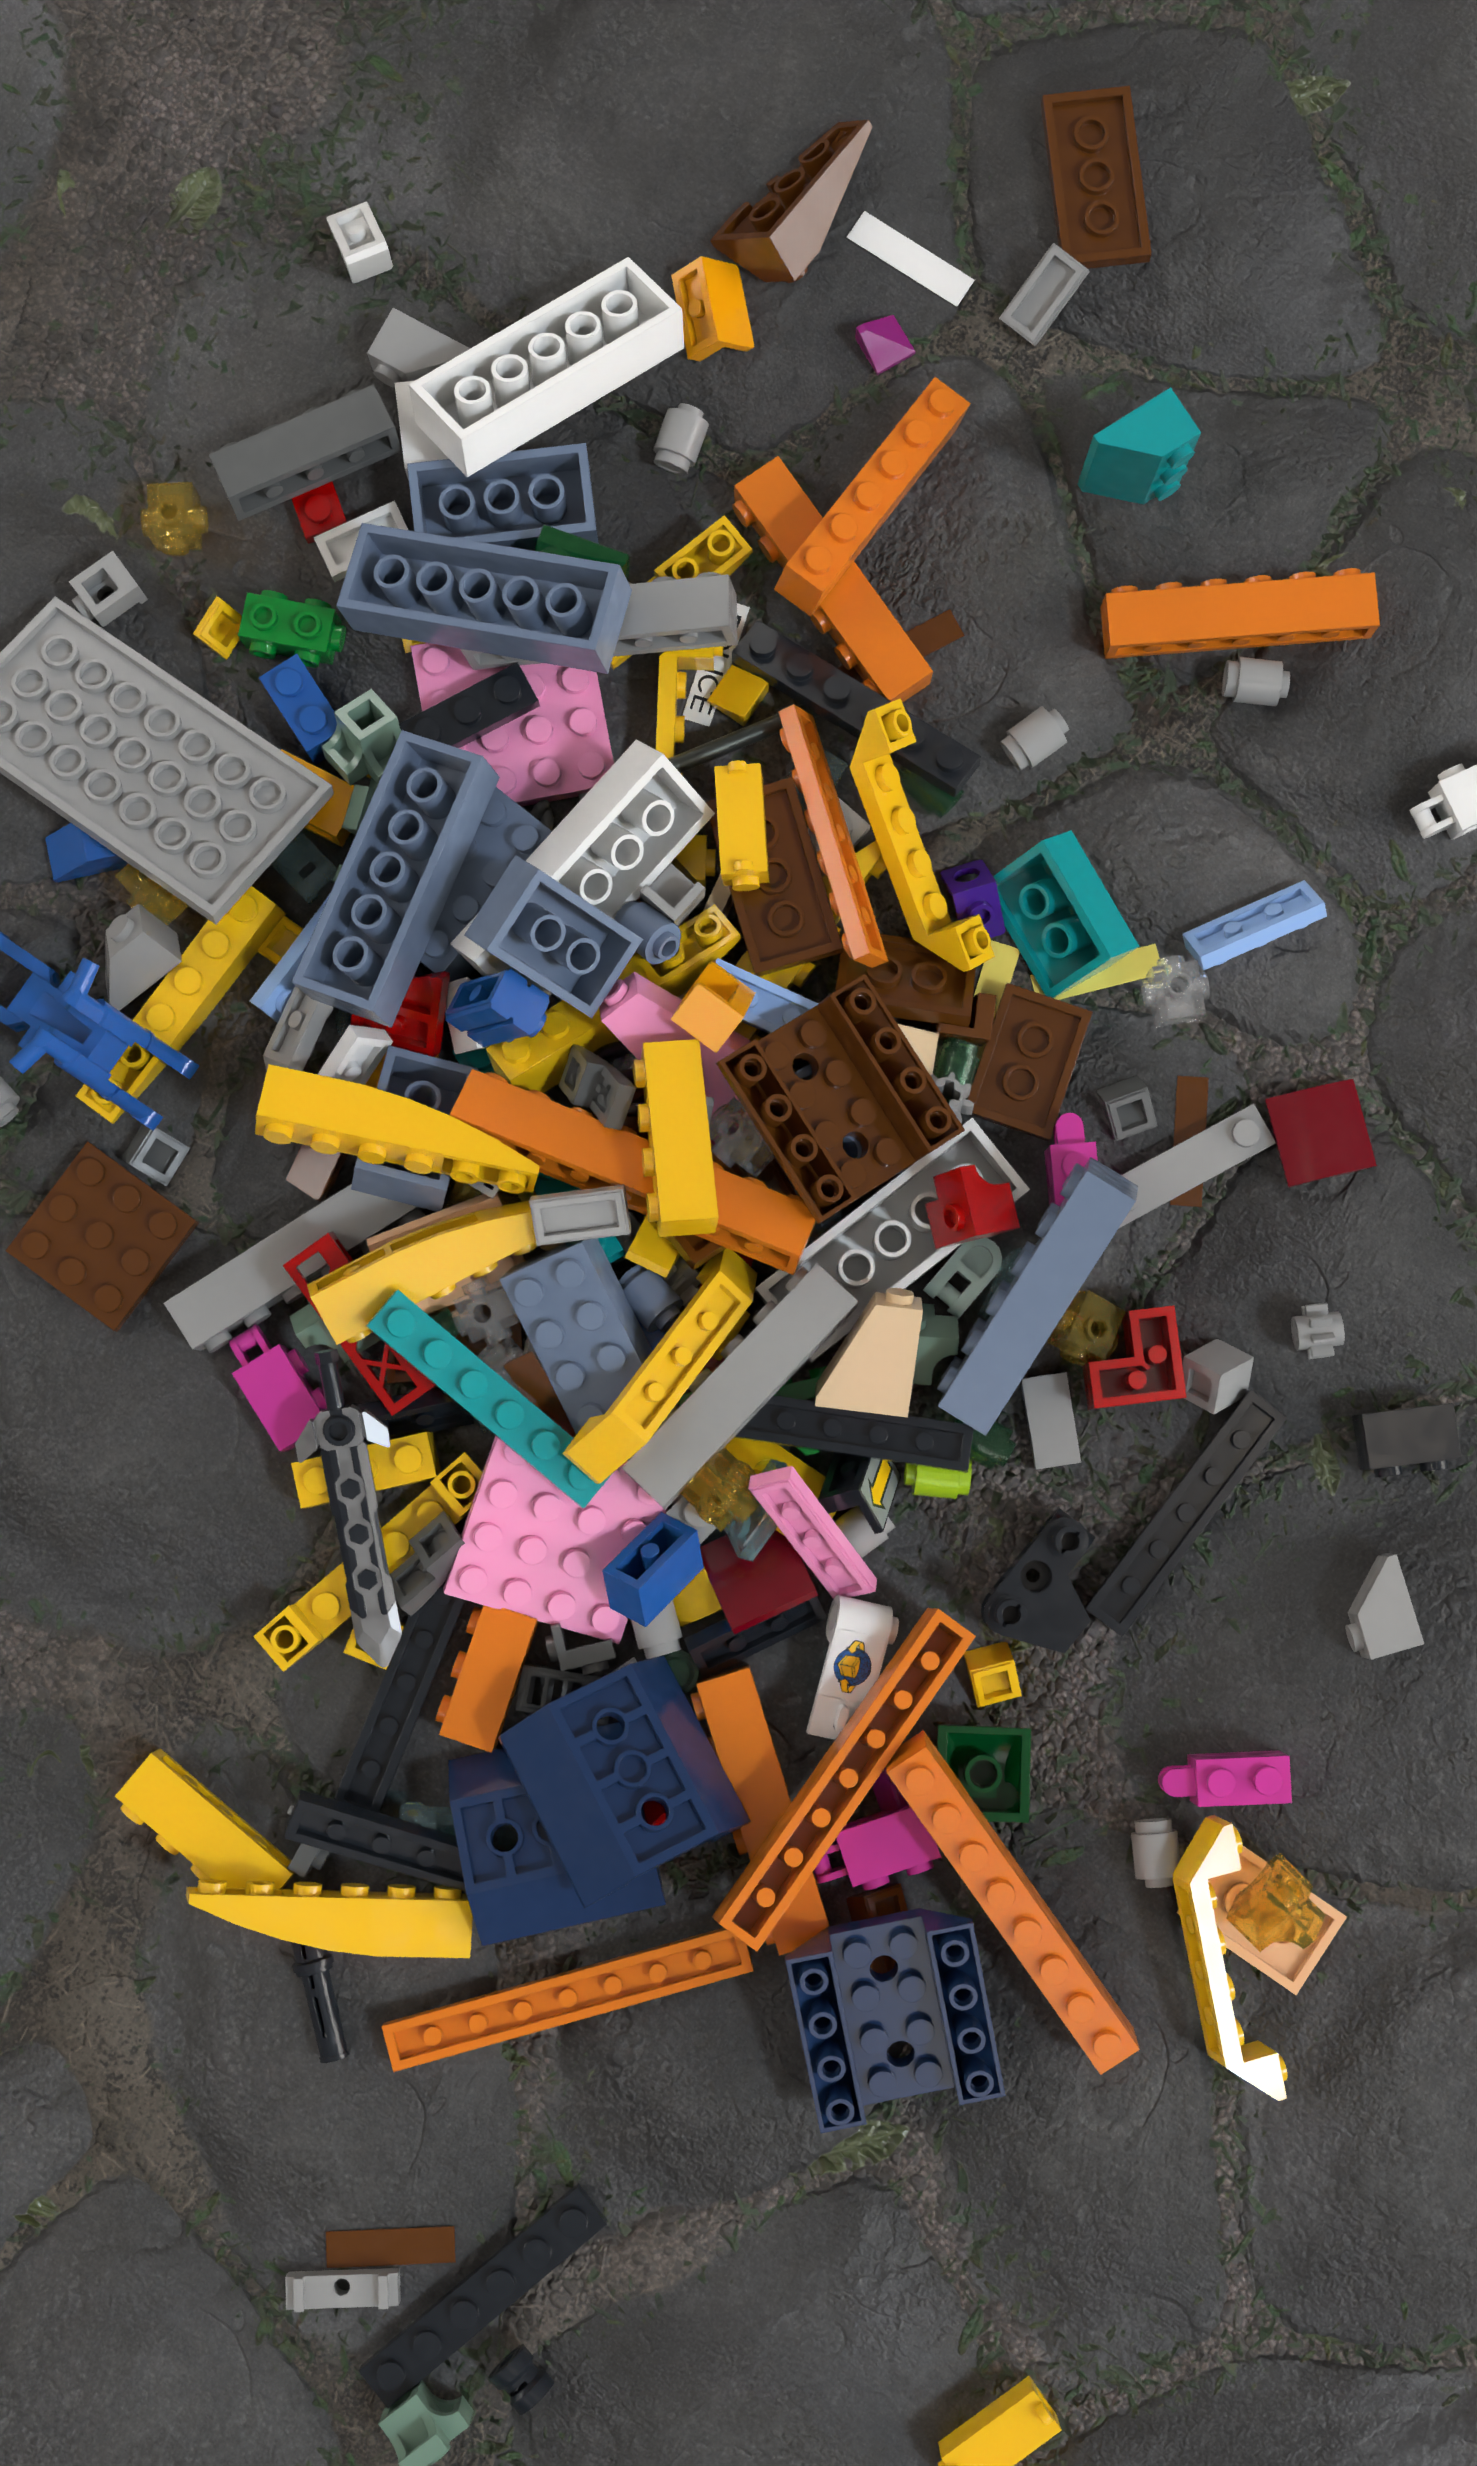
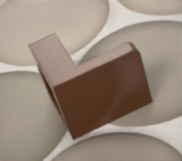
M978 993L973 997L969 1027L930 1023V1032L939 1034L938 1040L979 1047L983 1046L991 1040L997 995Z

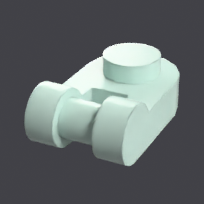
M988 1238L964 1242L926 1285L923 1291L932 1298L935 1296L939 1297L949 1306L947 1311L959 1318L998 1273L1002 1263L1000 1248L994 1241ZM956 1272L970 1283L962 1293L948 1282Z

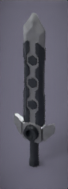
M337 1349L321 1350L315 1352L314 1356L316 1365H319L327 1408L322 1409L316 1415L315 1420L311 1418L295 1443L298 1462L302 1463L317 1450L319 1445L322 1448L320 1452L331 1512L335 1518L347 1581L345 1586L356 1643L380 1667L385 1668L389 1665L401 1639L402 1629L378 1515L379 1505L370 1456L364 1438L366 1437L367 1441L389 1448L391 1446L388 1427L367 1409H364L362 1412L359 1407L353 1404L345 1405L337 1363L339 1361Z

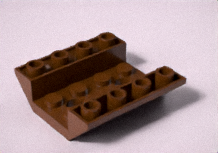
M866 974L828 995L817 1006L762 1039L751 1041L716 1063L818 1224L965 1131ZM795 1058H802L811 1065L812 1077L810 1080L801 1079L794 1073L792 1064ZM845 1136H852L860 1142L862 1146L860 1158H852L845 1153L843 1149V1139Z

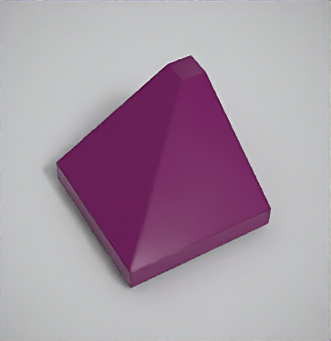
M894 315L863 323L856 327L855 340L877 376L916 353Z

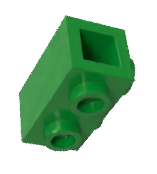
M263 590L261 595L247 592L238 636L245 648L249 649V653L256 657L275 659L276 655L292 657L298 654L305 667L317 668L319 663L333 665L335 652L341 653L343 650L346 627L341 625V620L336 610L332 609V606L325 601L308 598L305 599V603L288 600V597L282 593Z

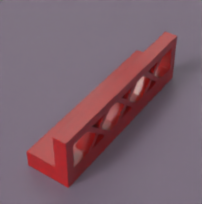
M333 1231L327 1233L282 1265L319 1316L320 1314L309 1295L307 1287L309 1282L298 1269V1266L317 1252L321 1254L329 1265V1273L354 1261ZM346 1340L340 1343L341 1347L392 1416L435 1386L434 1383L386 1343L384 1345L382 1361L363 1358L357 1350L358 1341L348 1343ZM390 1351L400 1364L388 1362ZM369 1365L381 1367L379 1378ZM387 1368L406 1371L417 1387L395 1402L384 1387Z

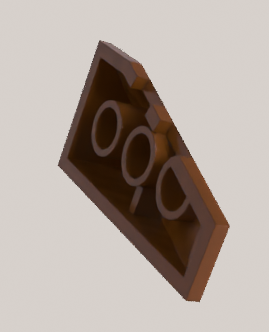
M869 119L838 122L799 155L798 160L801 165L797 169L787 172L782 177L776 175L766 184L770 191L753 207L749 202H745L734 211L711 238L710 241L714 248L764 282L792 283L802 278L808 271L807 266L821 250L872 130Z

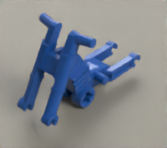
M0 932V950L33 972L6 1009L0 1005V1022L15 1032L27 1030L17 1044L22 1049L9 1062L24 1074L46 1053L54 1058L56 1066L99 1093L103 1099L111 1101L154 1131L163 1119V1116L109 1081L108 1079L111 1077L110 1071L127 1047H132L135 1042L189 1080L197 1071L199 1065L179 1051L174 1050L157 1038L153 1032L144 1029L103 999L95 1000L89 996L88 992L98 972L99 965L86 958H82L76 973L70 970L60 984L59 974L16 945L9 940L8 936Z

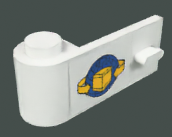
M840 1595L834 1597L826 1624V1637L829 1641V1647L807 1726V1734L835 1740L877 1681L887 1645L894 1643L898 1633L899 1620L897 1617H893L892 1607Z

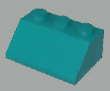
M1171 387L1093 435L1077 483L1082 492L1145 504L1155 497L1158 501H1162L1180 488L1181 478L1187 472V464L1195 454L1194 448L1201 431Z
M1072 830L1042 840L993 876L997 884L1004 925L1045 996L1051 998L1059 996L1107 969L1140 947Z

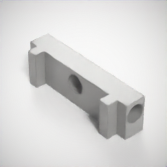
M400 2268L288 2272L285 2277L286 2310H294V2312H304L305 2309L355 2307L388 2309L389 2306H399L401 2301ZM338 2279H345L349 2282L350 2288L341 2290L337 2286L336 2281Z

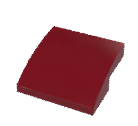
M1354 1079L1329 1083L1265 1099L1288 1188L1377 1166Z
M769 1515L700 1547L703 1566L734 1635L818 1596L801 1556L784 1535L771 1527L773 1520Z

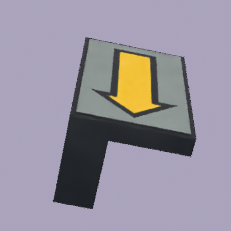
M834 1453L818 1501L828 1514L859 1506L874 1534L882 1533L901 1475L894 1462Z

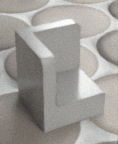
M671 863L650 886L646 884L640 890V900L642 902L650 904L677 926L705 897V887L699 881L694 884Z
M1215 1339L1187 1354L1183 1359V1373L1187 1396L1184 1399L1212 1414H1216L1239 1401L1249 1388L1254 1357L1219 1339Z

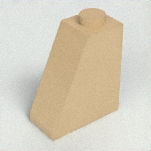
M889 1288L886 1290V1293H874L817 1381L815 1406L908 1418L923 1314L921 1297H914L912 1291L902 1288Z

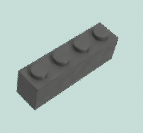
M373 384L363 389L352 390L344 397L324 406L310 408L302 415L284 423L270 425L260 433L239 442L228 443L220 450L209 454V458L237 520L240 521L397 454L402 449L395 426Z

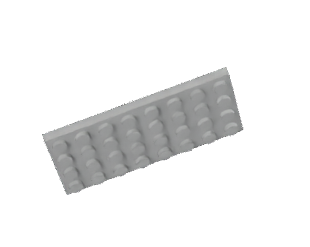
M56 596L0 652V773L214 924H217L334 795L331 784Z

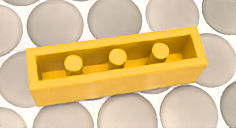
M692 1039L643 1043L641 1060H633V1076L635 1087L643 1088L645 1104H638L637 1114L639 1132H648L649 1148H642L644 1177L652 1176L654 1193L646 1194L648 1221H657L658 1237L715 1233L719 1215L700 1041Z
M162 1749L152 1752L115 1795L123 1803L120 1807L121 1811L136 1824L142 1825L145 1822L157 1832L156 1841L169 1853L177 1855L180 1852L193 1863L190 1869L200 1880L227 1881V1888H246L247 1881H270L275 1883L274 1889H283L295 1874V1872L288 1869L292 1860Z

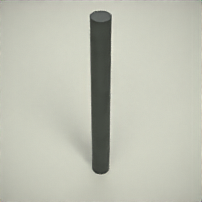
M798 705V707L813 715L814 718L820 716L804 705ZM776 714L668 758V760L679 773H683L778 734L780 729L783 728L780 716Z

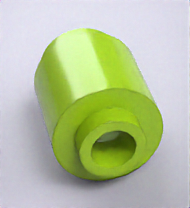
M970 1459L967 1473L905 1464L904 1485L912 1486V1495L956 1499L958 1495L968 1496L971 1485L972 1461Z

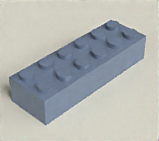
M362 523L336 606L352 629L356 631L608 674L632 589L621 566L618 564Z
M404 730L401 731L293 977L292 983L308 997L392 1028L500 778L483 756Z
M1092 1157L1089 1158L1084 1167L1078 1163L1075 1164L1062 1185L1063 1189L1060 1195L1065 1197L1060 1206L1053 1202L1049 1205L1039 1221L1035 1232L1040 1238L1035 1245L1029 1241L1025 1243L1010 1271L1015 1276L1011 1283L1004 1279L1001 1281L985 1311L990 1314V1317L987 1321L980 1317L977 1319L961 1349L966 1355L963 1359L956 1355L953 1357L937 1387L943 1393L938 1407L985 1436L1136 1202L1138 1185Z

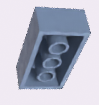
M586 443L512 451L469 477H466L450 459L407 464L415 532L535 551L538 537L545 524L598 543Z
M495 787L420 961V964L431 973L449 972V982L469 977L475 970L450 943L478 914L515 855L526 861L552 832L497 787Z
M598 1238L566 1242L513 1266L499 1279L576 1435L590 1417L607 1412L653 1351Z

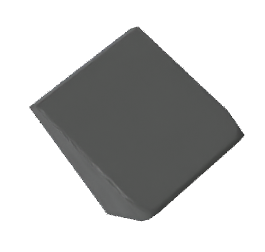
M1134 1076L1097 1090L1101 1107L1115 1141L1158 1126L1148 1087L1140 1077Z
M142 1124L124 1152L122 1160L167 1186L190 1148L157 1127L152 1131Z

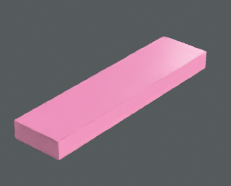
M793 1466L750 1476L748 1489L833 1599L836 1595L851 1598L876 1592L877 1578Z

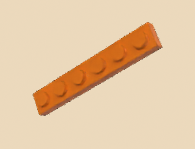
M793 704L778 711L783 726L779 731L780 738L785 749L791 754L795 769L792 770L793 781L805 798L808 808L804 811L805 821L810 831L816 835L820 848L816 854L821 870L828 876L832 892L829 893V900L834 912L841 918L845 933L842 934V943L851 959L874 968L888 962L824 749L813 715Z

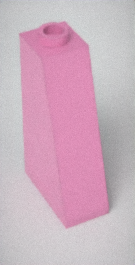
M633 972L624 980L618 979L599 1007L601 1021L638 1060H641L643 1043L696 1039L671 1020L681 999L636 972ZM735 1031L732 1032L717 1053L700 1042L705 1095L714 1098L709 1128L742 1105L716 1065L721 1059L751 1042Z

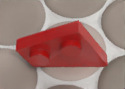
M441 971L413 977L392 1028L354 1014L351 1017V1025L385 1029L393 1041L391 1046L436 1057L441 1050L450 973Z

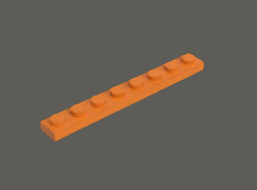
M720 1928L384 2022L381 2027L393 2072L753 1972L754 1967L748 1945L725 1928Z

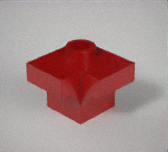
M975 1164L958 1167L933 1177L938 1200L926 1203L925 1206L936 1249L993 1237L1020 1228L1009 1182L1002 1184L988 1183L979 1175Z

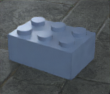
M516 855L464 934L474 943L590 1018H593L643 941L638 935Z
M389 1045L377 1089L409 1098L449 1115L471 1070L478 1071V1069ZM357 1157L351 1190L437 1212L443 1208L451 1176L436 1172L417 1174L407 1170L403 1165L388 1162L370 1164Z

